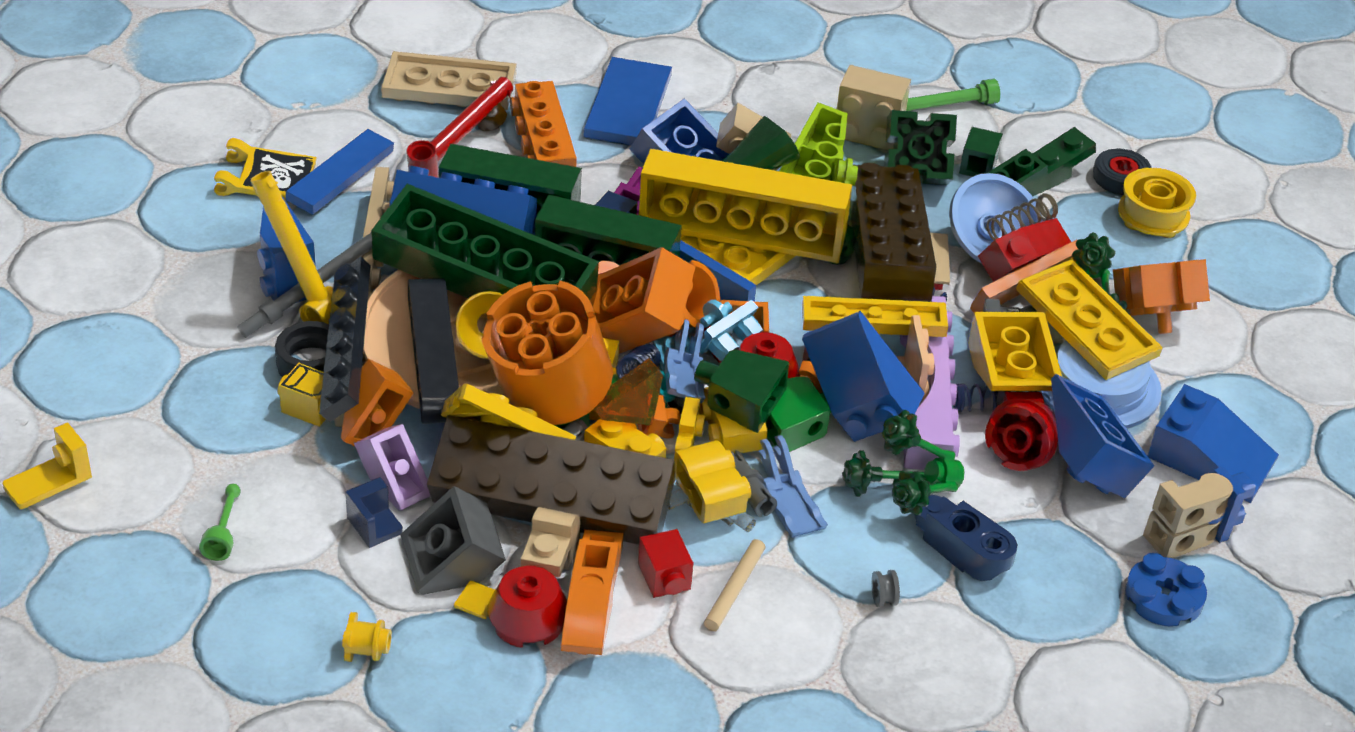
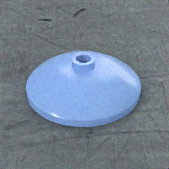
M986 173L971 177L956 190L951 200L949 217L954 236L965 252L981 263L978 255L994 241L984 228L986 227L987 220L995 215H1002L1004 211H1011L1013 207H1020L1022 203H1028L1034 198L1022 185L1006 176ZM1030 206L1031 218L1034 222H1038L1037 213ZM1021 210V219L1025 226H1029V219ZM1012 215V223L1017 230L1021 228L1020 223L1017 220V218L1014 215ZM1003 219V226L1008 234L1011 232V228L1008 222ZM989 222V229H990V232H991V234H992V236H993V233H992V230H991V222ZM994 222L995 233L1000 238L1002 237L1001 228Z

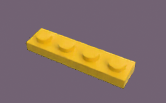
M803 296L802 323L803 330L813 331L861 311L878 334L908 335L911 316L919 315L922 329L928 330L929 337H947L948 319L945 302Z

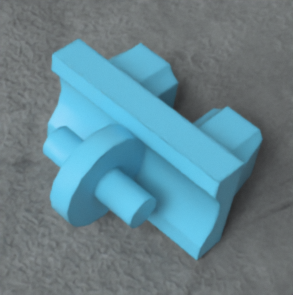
M710 300L704 304V317L700 319V323L703 324L704 328L710 325L711 327L704 332L705 338L702 340L700 347L701 355L710 349L722 362L730 350H737L739 348V345L730 335L736 333L743 342L746 337L762 332V327L753 316L758 306L750 300L730 313L733 308L729 302L722 304L717 300Z

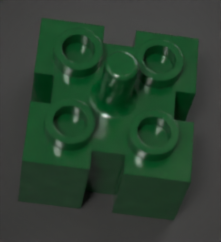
M891 110L887 116L886 142L894 143L893 149H889L885 154L884 166L908 165L912 168H918L919 175H922V184L948 185L953 180L955 154L947 153V147H950L956 141L957 115L931 113L926 121L917 120L918 112Z

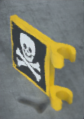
M230 138L227 141L226 148L237 152L228 151L226 160L230 163L246 161L240 179L228 171H217L214 181L224 184L217 183L214 187V192L220 196L236 192L258 196L255 189H253L251 178L261 172L271 171L275 181L278 182L277 186L282 197L286 200V191L314 170L317 157L251 147L240 139Z

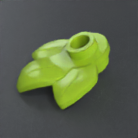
M847 158L846 161L838 159L833 181L855 186L858 166H853L852 158Z

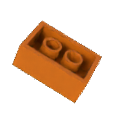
M661 247L598 275L597 290L591 298V304L603 338L619 340V354L679 331L685 320L684 310L687 299L693 289L692 279L695 266Z

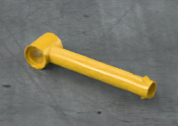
M271 171L261 172L251 178V183L260 202L263 204L268 219L307 299V302L299 309L300 317L303 322L319 321L329 324L333 287L324 286L291 213L277 186L278 182L275 181Z

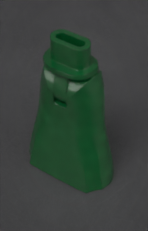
M763 116L739 145L722 161L774 170L800 159V154L787 132L771 119Z

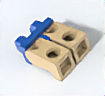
M1223 466L1213 469L1212 473L1202 475L1199 481L1180 487L1173 480L1160 483L1152 506L1153 511L1150 512L1143 536L1159 554L1168 558H1175L1213 543L1214 539L1219 543L1227 541L1233 526L1244 521L1246 513L1242 502L1244 499L1253 497L1256 489L1255 483L1244 472L1230 475Z

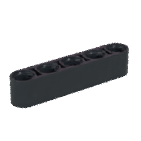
M445 278L408 279V306L422 424L445 423L446 417L441 415L444 402L459 388Z

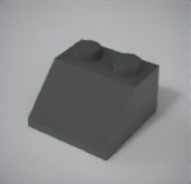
M455 486L400 534L416 590L422 595L466 587L469 581L480 583L506 561L488 504Z

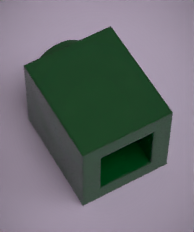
M972 126L963 149L959 174L974 177L993 170L998 160L1003 133Z

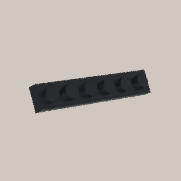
M359 257L351 264L346 263L342 265L334 275L319 412L329 422L359 404L371 265L363 257Z

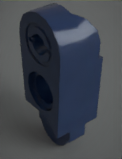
M930 495L928 497L929 505L922 507L921 515L914 516L916 525L924 531L922 539L962 573L965 571L976 580H992L999 574L1008 571L1014 564L1018 546L1015 537L964 500L956 505L944 496Z

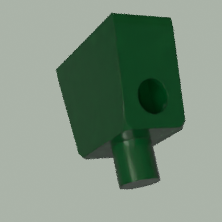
M734 349L728 352L719 366L701 360L696 368L694 381L709 386L707 405L711 410L758 433L787 389L789 362Z

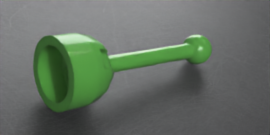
M229 484L225 489L227 499L219 524L208 528L202 535L199 550L203 556L210 560L222 561L231 554L234 544L233 536L226 526L234 499L238 498L241 493V489L237 484Z

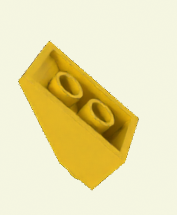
M974 312L968 346L973 367L991 391H1052L1051 378L1055 374L1062 376L1045 313Z

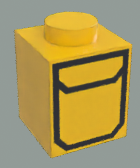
M298 363L288 375H284L277 389L280 396L281 412L320 427L326 420L319 414L324 372Z

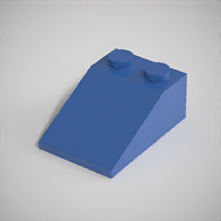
M685 98L642 128L629 148L643 164H645L650 149L722 161L729 155L716 147L718 133Z
M285 201L316 267L314 241ZM263 208L260 227L261 249L257 250V257L264 276H261L259 280L264 295L266 297L270 296L274 301L299 282ZM303 297V298L300 299L298 302H301V301H304V300H307V299H306V297Z
M861 311L803 335L802 341L832 415L854 442L881 433L884 421L892 416L899 415L902 410H907L910 414L916 413L925 394Z
M1055 374L1051 378L1059 452L1069 465L1066 468L1068 473L1080 483L1085 481L1092 483L1105 494L1112 492L1126 498L1152 470L1154 464L1104 397Z
M1186 384L1183 385L1156 425L1148 452V458L1197 480H1200L1202 475L1212 473L1213 469L1222 466L1230 475L1244 472L1256 486L1253 497L1244 499V501L1249 503L1253 501L1279 456L1274 449L1219 398Z

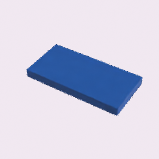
M612 57L585 124L584 137L631 146L642 128L657 118L672 76V67Z

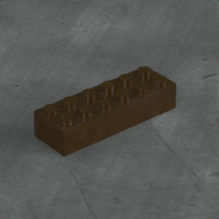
M875 163L853 165L858 166L855 186H852L849 208L861 299L932 302L937 266L918 168H912L908 165L885 167Z
M447 415L427 481V487L433 503H436L455 486L486 502L492 515L532 523L533 515L538 507L562 511L580 516V533H584V529L624 533L623 542L639 545L640 537L663 531L675 482V462L673 459Z

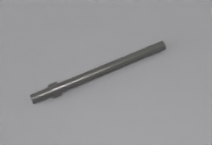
M371 233L317 270L323 283L332 278L342 265L346 263L351 264L372 249ZM298 283L274 301L269 299L260 305L257 313L237 326L240 333L247 338L266 323L273 324L283 317V311L305 297L300 284Z

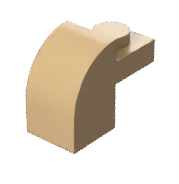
M538 507L532 518V531L521 557V566H538L548 570L558 578H560L563 569L570 570L580 539V516Z

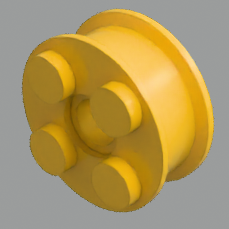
M1161 168L1138 169L1126 177L1123 184L1124 195L1119 201L1118 212L1127 228L1149 235L1172 238L1188 226L1191 216L1189 209L1195 203L1196 191L1186 178L1173 171Z

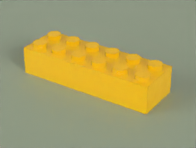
M650 149L641 171L639 215L682 225L681 235L839 263L846 237L852 184Z

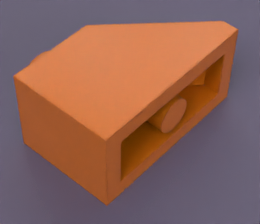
M368 358L361 371L359 404L344 413L341 432L343 442L355 446V442L385 428L392 427L414 394L412 389L396 371Z

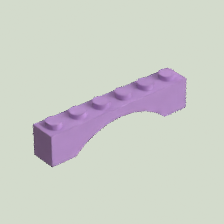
M932 296V302L946 303V297ZM947 311V337H929L927 351L928 353H933L934 373L927 377L930 392L918 407L915 415H917L916 426L922 439L943 450L954 451L955 457H958L960 436L953 435V431L957 430L958 409H952V405L954 406L956 402L957 385L950 382V380L953 381L955 375V359H949V356L953 354L954 336L948 335L952 328V312ZM900 335V343L906 348L908 335ZM919 446L903 450L904 468L924 470L929 461L939 458Z

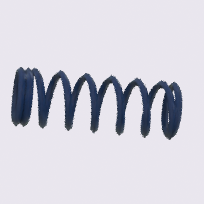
M646 343L624 355L616 365L618 378L626 384H635L641 381L649 371L659 366L661 361L659 349L653 344Z
M956 384L957 394L954 409H958V412L964 410L966 390L968 411L971 412L972 395L975 387H977L980 395V411L983 412L984 398L988 386L986 385L982 391L978 384H974L969 391L965 384ZM991 391L993 410L997 407L998 391Z

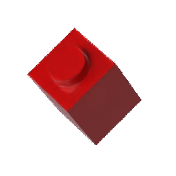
M678 529L640 537L638 565L653 598L675 595L682 591L691 590L694 562Z

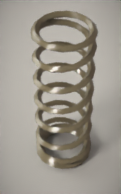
M1043 193L1037 199L1034 198L1028 203H1022L1020 207H1013L1011 211H1004L1002 215L999 214L989 218L986 223L987 232L992 240L998 239L994 230V222H996L1001 228L1002 236L1006 235L1007 232L1003 226V219L1010 225L1011 232L1015 231L1016 228L1012 223V215L1017 218L1020 227H1025L1021 219V210L1028 217L1029 225L1039 223L1041 219L1047 221L1055 218L1058 213L1057 202L1050 194ZM1044 197L1047 198L1052 205V215H1050L1049 209L1046 206V204L1042 202ZM1030 206L1037 213L1038 222H1034L1031 218ZM989 222H991V230H992L993 236H992V234H991V232H990V229H989Z

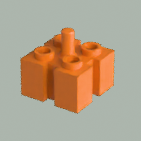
M1206 259L1113 269L1115 293L1119 295V300L1127 302L1126 309H1129L1130 316L1157 314L1159 334L1172 333L1171 312L1198 309L1197 302L1210 301Z

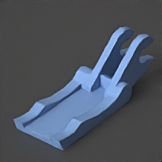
M685 319L681 326V332H676L675 349L668 347L664 355L667 393L681 398H698L700 403H702L705 399V385L694 381V374L699 362L703 360L702 357H699L704 326L700 323L696 324V336H691L689 353H686L684 350L689 330V320Z
M783 436L774 437L778 446L773 448L767 439L759 440L763 449L758 450L768 476L764 478L763 484L777 500L775 512L789 536L792 538L825 529L828 524L822 517L819 507L808 494L799 471H794L789 449ZM775 456L783 474H779Z

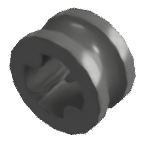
M888 570L886 575H882L880 571H874L871 578V587L876 607H883L885 602H889L892 606L898 605L900 587L896 571Z

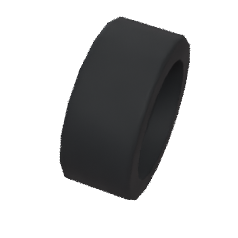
M305 321L295 323L285 328L279 334L275 343L276 366L281 377L286 374L288 375L298 363L324 372L325 357L308 361L299 360L291 355L305 348H321L326 350L329 324L319 321Z

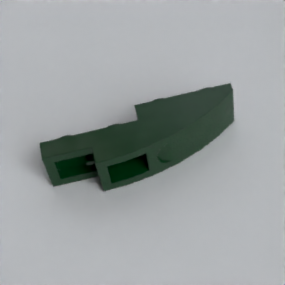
M1073 127L1034 153L1024 149L988 173L1011 178L1022 185L1033 197L1071 178L1072 168L1096 153V143L1076 127Z

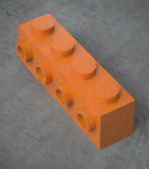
M529 81L527 83L515 84V97H510L511 115L516 116V133L521 135L522 154L527 155L526 158L576 167L577 157L553 81Z

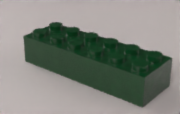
M408 183L371 230L373 259L420 279L445 278L447 290L466 298L486 291L504 294L514 287L527 282H532L533 286L544 284L558 285L559 281L567 282L583 291L589 300L597 290L599 261Z

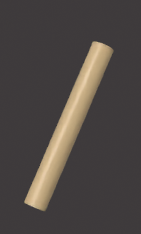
M754 539L751 541L704 621V626L708 630L717 631L766 548L761 540Z

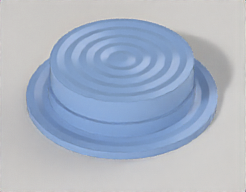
M1066 340L1054 348L1062 377L1104 397L1126 428H1131L1145 422L1157 410L1161 400V385L1149 361L1105 380ZM1039 391L1042 392L1046 404L1054 410L1052 391Z

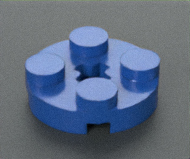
M1148 553L1141 562L1135 564L1131 569L1125 586V595L1127 600L1131 598L1132 602L1136 605L1135 611L1142 618L1162 626H1179L1181 620L1191 618L1190 622H1192L1201 614L1207 598V588L1203 582L1205 575L1196 566L1187 565L1173 558L1163 557L1158 553ZM1162 588L1171 590L1169 595L1161 593Z

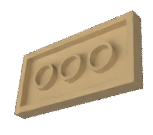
M393 51L381 87L382 98L467 107L490 87L491 81H495L499 77H506L514 86L517 63ZM507 96L501 104L505 110H508L510 98Z

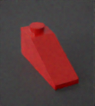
M1054 218L1021 227L995 239L978 255V258L994 282L1069 244L1071 240L1058 219Z

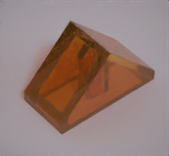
M648 358L610 386L604 399L594 408L595 412L601 420L653 425L663 374L651 359Z

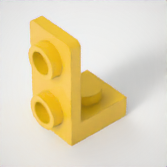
M68 422L53 428L56 445L52 447L55 458L2 482L5 492L19 509H25L92 478L87 446Z

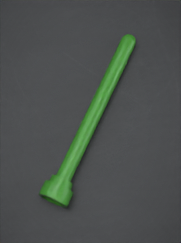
M993 78L982 80L980 84H976L975 88L908 98L906 111L977 100L979 103L983 102L985 105L998 103L1001 96L998 81Z

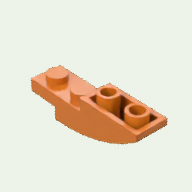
M584 529L583 538L579 539L572 571L561 651L575 652L582 655L603 654L613 606V591L623 549L624 533Z

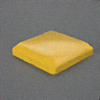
M469 581L455 601L454 608L479 618L487 619L488 604L495 589Z

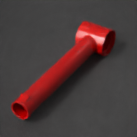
M499 77L497 80L491 81L490 87L431 142L419 140L411 143L406 151L408 168L409 166L425 168L429 170L428 176L438 177V161L444 157L450 144L460 142L498 103H501L507 96L510 98L514 89L511 81L506 77Z

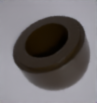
M498 103L477 125L478 128L482 131H493L499 128L507 118L503 105Z

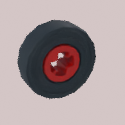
M1121 148L1108 149L1101 152L1096 158L1093 167V178L1104 190L1124 195L1123 184L1126 177L1133 171L1142 168H1152V166L1145 157L1132 150Z

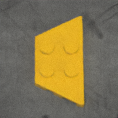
M463 384L445 400L441 414L446 418L447 415H453L573 440L576 439L575 435L538 418L536 411L525 407H515L509 404L507 397L495 393H486L469 384Z

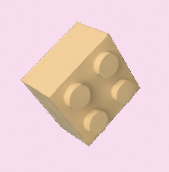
M849 65L839 87L837 110L848 113L845 140L884 150L893 149L894 143L886 142L887 116L891 110L906 111L911 79Z

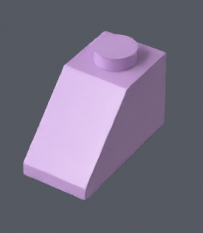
M403 424L385 428L354 443L369 479L372 481L379 477L382 478L388 486V500L398 511L430 496L427 487L428 479Z

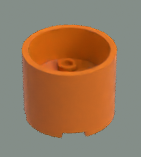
M559 281L558 285L544 284L533 286L532 282H527L504 293L493 303L486 313L488 320L481 339L502 393L509 399V404L515 407L532 409L537 412L538 418L552 425L565 424L579 419L598 406L610 388L613 369L592 304L583 291L563 281Z

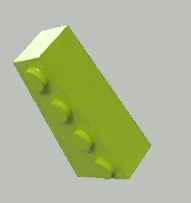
M817 102L795 142L800 159L782 166L779 172L833 181L838 159L843 160V145L848 113Z

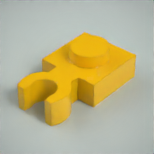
M685 397L674 452L694 446L695 437L703 436L706 415L699 414L700 399Z

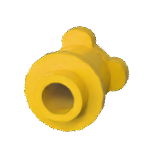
M350 612L342 640L344 661L352 662L354 654L372 656L374 661H379L382 654H388L391 646L392 631L385 628V621L380 619L377 623L358 621V613Z

